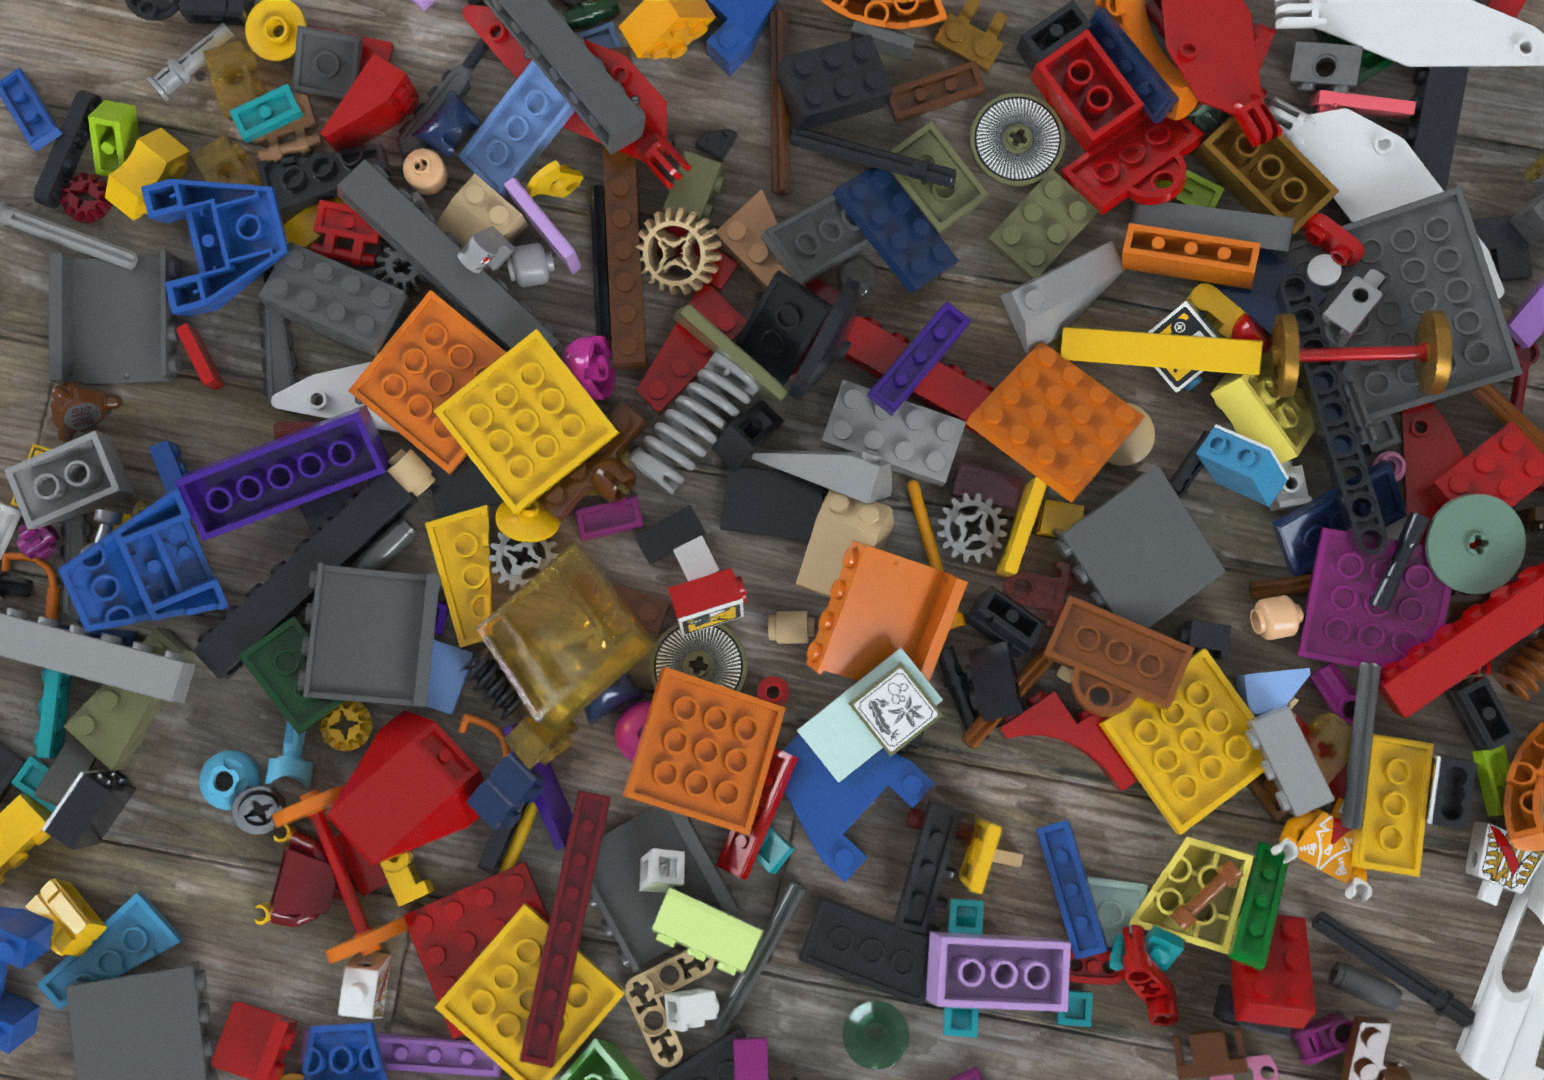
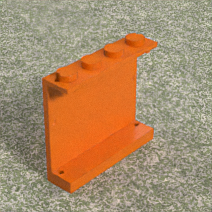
M853 540L850 549L848 548L844 553L843 567L839 578L832 584L830 591L831 599L828 607L819 618V630L815 641L808 647L806 664L819 674H822L824 670L859 681L901 647L929 682L968 582L954 574Z

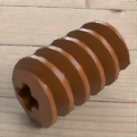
M1544 630L1537 634V638L1529 640L1528 647H1521L1518 655H1512L1508 660L1509 664H1502L1499 672H1493L1497 682L1507 692L1523 701H1528L1530 698L1525 690L1526 688L1534 693L1539 691L1535 680L1544 684Z

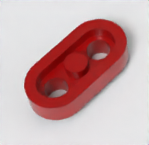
M1314 213L1304 223L1303 229L1306 239L1311 244L1319 246L1331 255V258L1341 266H1354L1365 255V249L1361 242L1328 216L1322 213Z
M1072 948L1070 950V962L1074 959ZM1109 949V951L1080 958L1079 968H1070L1069 981L1074 983L1115 985L1125 978L1124 966L1119 971L1112 969L1106 972L1103 970L1104 962L1110 960L1112 950Z

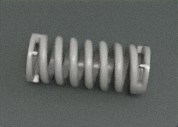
M717 352L713 354L705 365L706 369H701L698 372L697 376L701 384L697 382H690L686 389L690 397L680 395L676 399L675 403L679 411L668 409L665 412L664 416L668 424L657 422L654 425L653 429L658 438L649 435L644 437L642 443L649 454L638 446L627 458L636 468L670 495L674 494L678 486L672 481L668 484L663 477L667 476L678 484L683 483L685 477L664 454L690 471L696 466L695 462L675 441L699 457H704L707 453L706 449L685 427L711 444L716 443L718 440L717 436L695 413L704 417L723 431L729 426L728 422L704 398L726 411L732 417H737L740 413L739 409L714 384L726 390L744 404L750 402L751 398L748 393L754 396L760 390L757 384L745 372Z

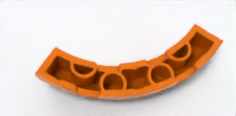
M819 0L834 12L852 21L884 29H913L933 25L948 19L941 0Z
M1095 0L1096 6L1107 9L1179 98L1166 117L1180 120L1188 116L1196 108L1198 100L1180 71L1168 60L1156 42L1148 21L1145 0Z
M1541 722L1519 747L1506 777L1503 803L1506 828L1513 847L1522 851L1544 850V825L1542 822L1544 806V722Z

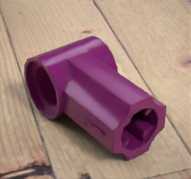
M1329 662L1313 672L1308 677V680L1329 708L1331 719L1338 725L1351 726L1353 725L1354 716L1352 719L1347 718L1343 712V707L1348 702L1355 710L1356 693L1333 662Z

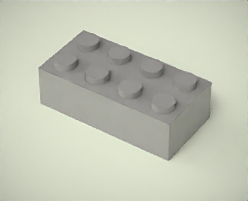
M842 380L821 441V447L842 452H863L864 449L877 452L882 455L881 460L891 463V471L942 488L946 483L966 421L907 401L891 416L867 397L871 389Z

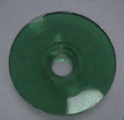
M869 1001L860 1004L848 1015L843 1027V1042L849 1056L860 1066L874 1070L885 1069L897 1063L906 1052L909 1044V1028L904 1016L896 1007L883 1001ZM871 1028H880L881 1035L878 1038L870 1037L869 1031Z

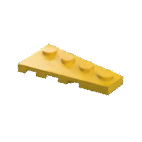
M489 505L425 523L459 647L464 648L493 639L491 561L488 560V557L491 556Z

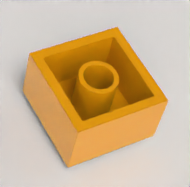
M644 0L618 27L638 59H676L687 51L686 46L693 39L699 38L707 32V26L716 17L705 0Z

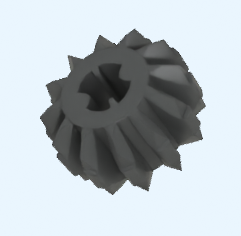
M385 247L384 254L386 257L378 256L376 258V264L380 267L374 270L375 277L382 278L380 281L403 290L407 297L409 295L408 289L419 294L421 292L419 284H428V280L399 252H393L389 247ZM400 266L402 269L408 267V274L405 275L402 272L397 274L396 267Z

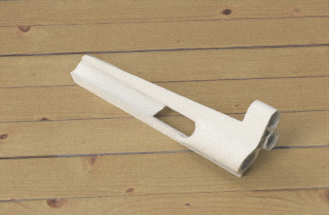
M1544 857L1524 892L1521 894L1515 893L1471 1008L1475 1012L1474 1021L1471 1025L1464 1027L1455 1049L1468 1066L1488 1080H1544V1069L1535 1066L1544 1035V945L1528 987L1521 992L1510 991L1503 982L1502 971L1527 907L1544 924Z

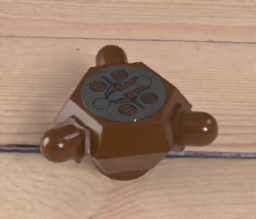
M68 381L61 386L53 387L51 390L53 397L51 402L53 423L59 429L57 433L58 438L63 442L70 441L74 432L87 431L104 420L110 409H118L122 405V399L118 395H107L103 391L92 386L83 385L79 381Z

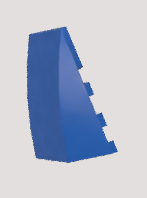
M178 487L58 569L86 632L150 620H162L168 617L199 614L205 611L230 609L217 578L212 574L189 518L191 517Z
M374 1022L311 1026L302 1067V1073L305 1074L304 1080H387Z

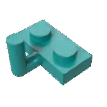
M1154 925L1145 936L1146 953L1150 955V959L1155 961L1163 973H1165L1184 950L1185 939ZM1122 934L1116 935L1113 939L1109 966L1115 971L1123 969L1125 944Z

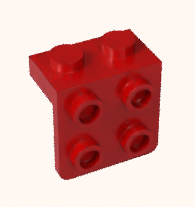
M235 1002L231 1007L213 1055L212 1066L250 1080H280L285 1069V1064H283L287 1050L292 1048L297 1036L295 1028L298 1020L245 1002Z

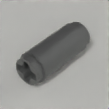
M401 517L359 555V558L355 561L356 565L360 569L381 571L415 539L418 531L407 519Z
M1336 962L1330 971L1328 982L1334 985L1336 989L1384 1010L1395 1011L1400 1004L1402 991L1389 982L1346 963Z

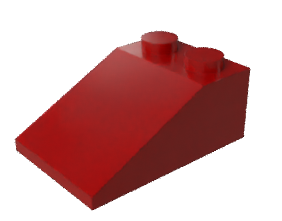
M373 53L320 132V135L335 153H340V150L344 148L362 146L403 122L407 115H411L418 105L419 94L404 71Z

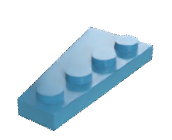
M140 891L104 922L107 929L97 940L92 942L93 944L82 956L68 955L36 985L55 1007L60 1009L68 1005L66 986L73 981L89 979V982L119 977L185 939L149 898Z

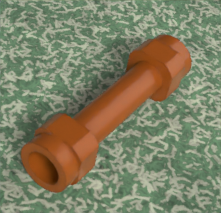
M1228 860L1225 864L1221 865L1216 870L1218 875L1185 906L1180 904L1170 915L1184 931L1197 921L1194 916L1228 884L1233 887L1243 876L1241 871L1231 861Z

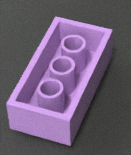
M930 931L926 1000L938 1007L1068 1012L1071 943L1054 937L980 935Z

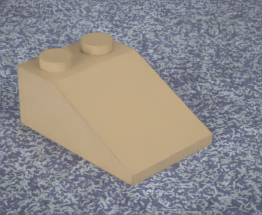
M476 174L452 198L436 225L444 234L449 232L455 236L462 245L460 249H463L470 242L471 237L475 233L494 226L511 244L528 227L524 216ZM486 265L484 271L487 272L490 267Z
M829 489L817 515L796 586L831 598L832 584L839 578L843 567L844 553L848 548L850 549L853 540L883 550L895 524L892 508L878 502L867 504Z

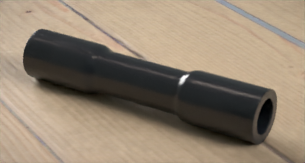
M1410 511L1385 573L1380 577L1369 601L1370 604L1389 611L1399 589L1403 573L1414 549L1419 545L1430 521L1429 518Z

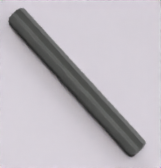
M1363 662L1359 668L1341 821L1342 826L1350 829H1360L1363 822L1381 669L1380 665L1375 663Z
M789 882L759 938L745 971L738 975L717 1014V1018L714 1019L713 1026L720 1032H729L802 899L805 888L797 882Z

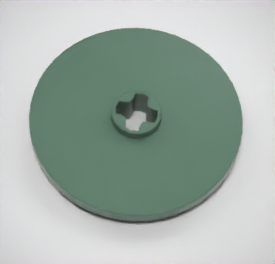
M1484 494L1463 495L1446 503L1434 515L1428 526L1425 538V554L1434 575L1447 587L1467 594L1491 592L1506 584L1519 569L1526 549L1525 531L1517 513L1501 499ZM1475 539L1481 540V545L1476 546V550L1470 549V543H1473Z

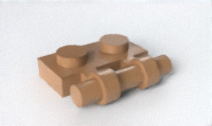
M307 93L296 96L304 114L303 117L254 140L258 146L269 143V148L257 151L260 161L274 160L275 163L280 162L285 156L297 152L302 154L312 152V148L323 145L319 132L311 135L307 133V130L319 127ZM296 134L295 140L281 144V138Z

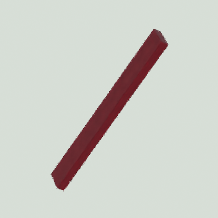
M578 790L520 1054V1062L550 1068L554 1066L611 801L610 796Z

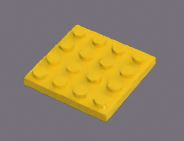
M538 329L534 330L434 410L435 414L515 515L519 514L619 434L615 426Z
M1206 648L1199 650L1191 656L1168 711L1136 697L1127 710L1118 715L1109 716L1099 723L1176 835L1183 834L1263 773L1260 762L1264 761L1259 749L1254 750L1251 747L1245 731L1249 730L1246 722L1255 717Z
M527 903L521 907L434 1008L514 1080H551L623 997L626 991L578 949L553 1068L520 1062V1054L549 922Z

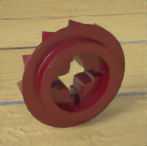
M81 172L79 176L69 178V183L66 187L61 188L63 194L60 203L65 210L64 213L80 223H93L102 219L112 206V203L105 198L107 182L95 173L86 174ZM88 191L96 201L85 200L82 205V200L76 195L77 193L86 194Z

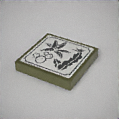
M902 662L849 702L850 707L890 757L943 716Z

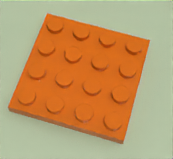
M430 290L348 391L448 474H452L467 456V453L435 414L434 410L507 352L435 292Z
M1040 343L1034 347L969 416L966 424L1072 503L1140 425L1145 416L1069 360H1065L1046 343Z
M662 667L623 797L744 835H750L786 707L668 667Z

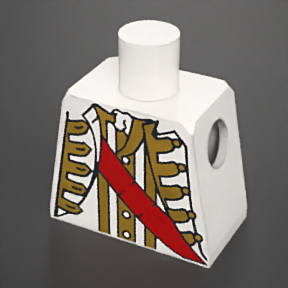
M1475 821L1465 871L1466 874L1483 880L1476 899L1497 906L1503 889L1519 894L1523 893L1544 857V850L1522 851L1516 849L1511 844L1506 830L1489 823Z
M361 952L353 956L344 970L339 1015L367 1019L383 1018L392 954L373 952L362 957ZM364 964H369L372 966L364 967Z

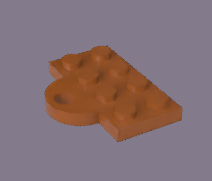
M1069 595L1043 657L1072 669L1071 688L1076 701L1086 711L1094 715L1106 717L1124 712L1132 705L1136 697L1168 711L1195 648ZM1094 689L1104 690L1108 695V703L1103 706L1093 704L1090 700V692Z

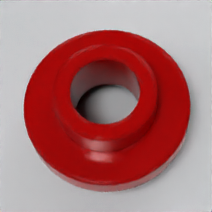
M769 676L759 683L757 697L783 706L789 698V687L782 678ZM770 686H776L779 689V696L775 699L767 696V689Z

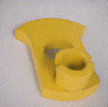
M557 160L544 166L531 178L526 187V192L531 198L540 194L565 198L580 185L584 175L580 170L571 169L570 165L563 164L560 166Z

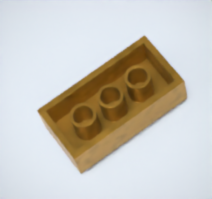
M1233 115L1210 135L1193 155L1250 213L1294 218L1292 236L1303 227L1304 223L1314 213L1323 208L1339 192L1283 134L1252 148Z

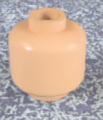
M424 148L417 149L408 154L404 160V178L414 191H418L419 194H436L446 185L448 178L447 167L436 152Z
M1281 595L1258 600L1255 608L1250 612V621L1257 635L1260 634L1266 640H1275L1294 636L1299 629V623L1303 621V612L1300 605L1295 604L1290 597Z

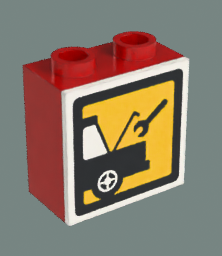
M732 568L668 588L682 636L744 617L743 603L747 602L745 596L747 594L741 576L735 577Z

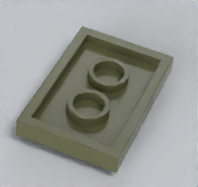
M932 121L890 151L923 161L929 158L932 159L934 164L956 170V181L951 188L929 182L924 185L921 184V180L890 172L939 235L987 200L990 195Z
M1051 170L990 235L987 242L1032 280L1046 271L1098 214V211L1054 170Z

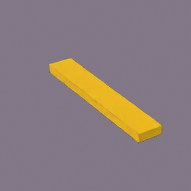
M1063 327L1061 357L1071 361L1260 375L1263 341Z

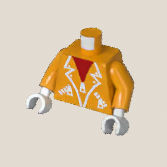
M1338 798L1330 814L1316 808L1298 817L1294 816L1288 819L1279 838L1280 843L1271 848V853L1274 856L1283 851L1285 854L1284 864L1297 857L1345 884L1349 881L1352 885L1345 891V896L1348 899L1353 898L1356 895V891L1361 895L1360 903L1365 902L1371 897L1372 889L1367 883V869L1351 866L1355 829L1346 828L1341 824L1343 799Z

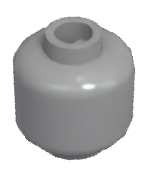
M540 243L515 246V251L507 259L511 282L516 281L522 288L546 284L549 281V272L555 271L552 252L545 253L544 247Z

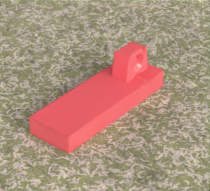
M1319 90L1311 95L1309 108L1316 109V113L1348 108L1357 114L1403 120L1414 115L1416 102Z

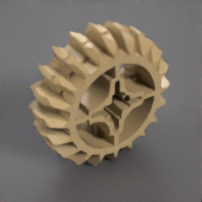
M673 207L667 208L665 214L661 211L654 214L655 220L648 219L645 221L644 224L647 230L643 229L638 233L639 237L644 241L635 247L643 251L640 261H644L646 265L641 269V273H651L652 276L648 280L650 284L660 281L659 291H664L668 287L671 295L678 294L680 289L684 295L691 293L692 288L695 291H699L703 288L702 282L708 284L712 281L710 273H716L719 269L712 262L719 261L722 258L720 253L714 252L715 248L721 246V241H712L711 236L717 233V230L713 228L707 231L705 227L708 225L709 219L704 218L698 222L699 212L696 210L692 211L689 215L686 207L679 208L677 213ZM667 226H679L689 232L681 238L673 232L669 234L665 228ZM696 241L699 244L701 252L700 263L698 262L699 258L694 252V244L696 243ZM685 243L682 246L683 252L680 253L683 255L672 260L676 255L674 251L677 250L674 247ZM657 244L661 247L663 251V258L661 261L659 260L657 253ZM678 265L684 270L688 269L692 275L679 276L668 270Z

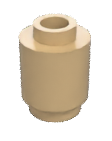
M401 448L387 461L391 465L387 470L390 475L408 493L412 491L416 497L422 494L436 480L431 474L433 471L412 449L405 452Z
M777 611L776 614L769 615V641H777V644L809 643V637H815V617H809L808 611Z

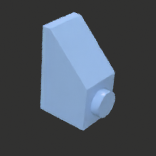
M1310 668L1235 675L1237 693L1254 717H1258L1282 705L1286 706L1310 676Z

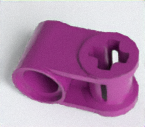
M1331 1013L1309 1021L1303 1029L1291 1028L1290 1036L1295 1037L1299 1047L1301 1064H1315L1330 1056L1346 1051L1353 1022L1342 1014ZM1341 1024H1346V1034L1336 1039L1334 1035L1335 1029Z

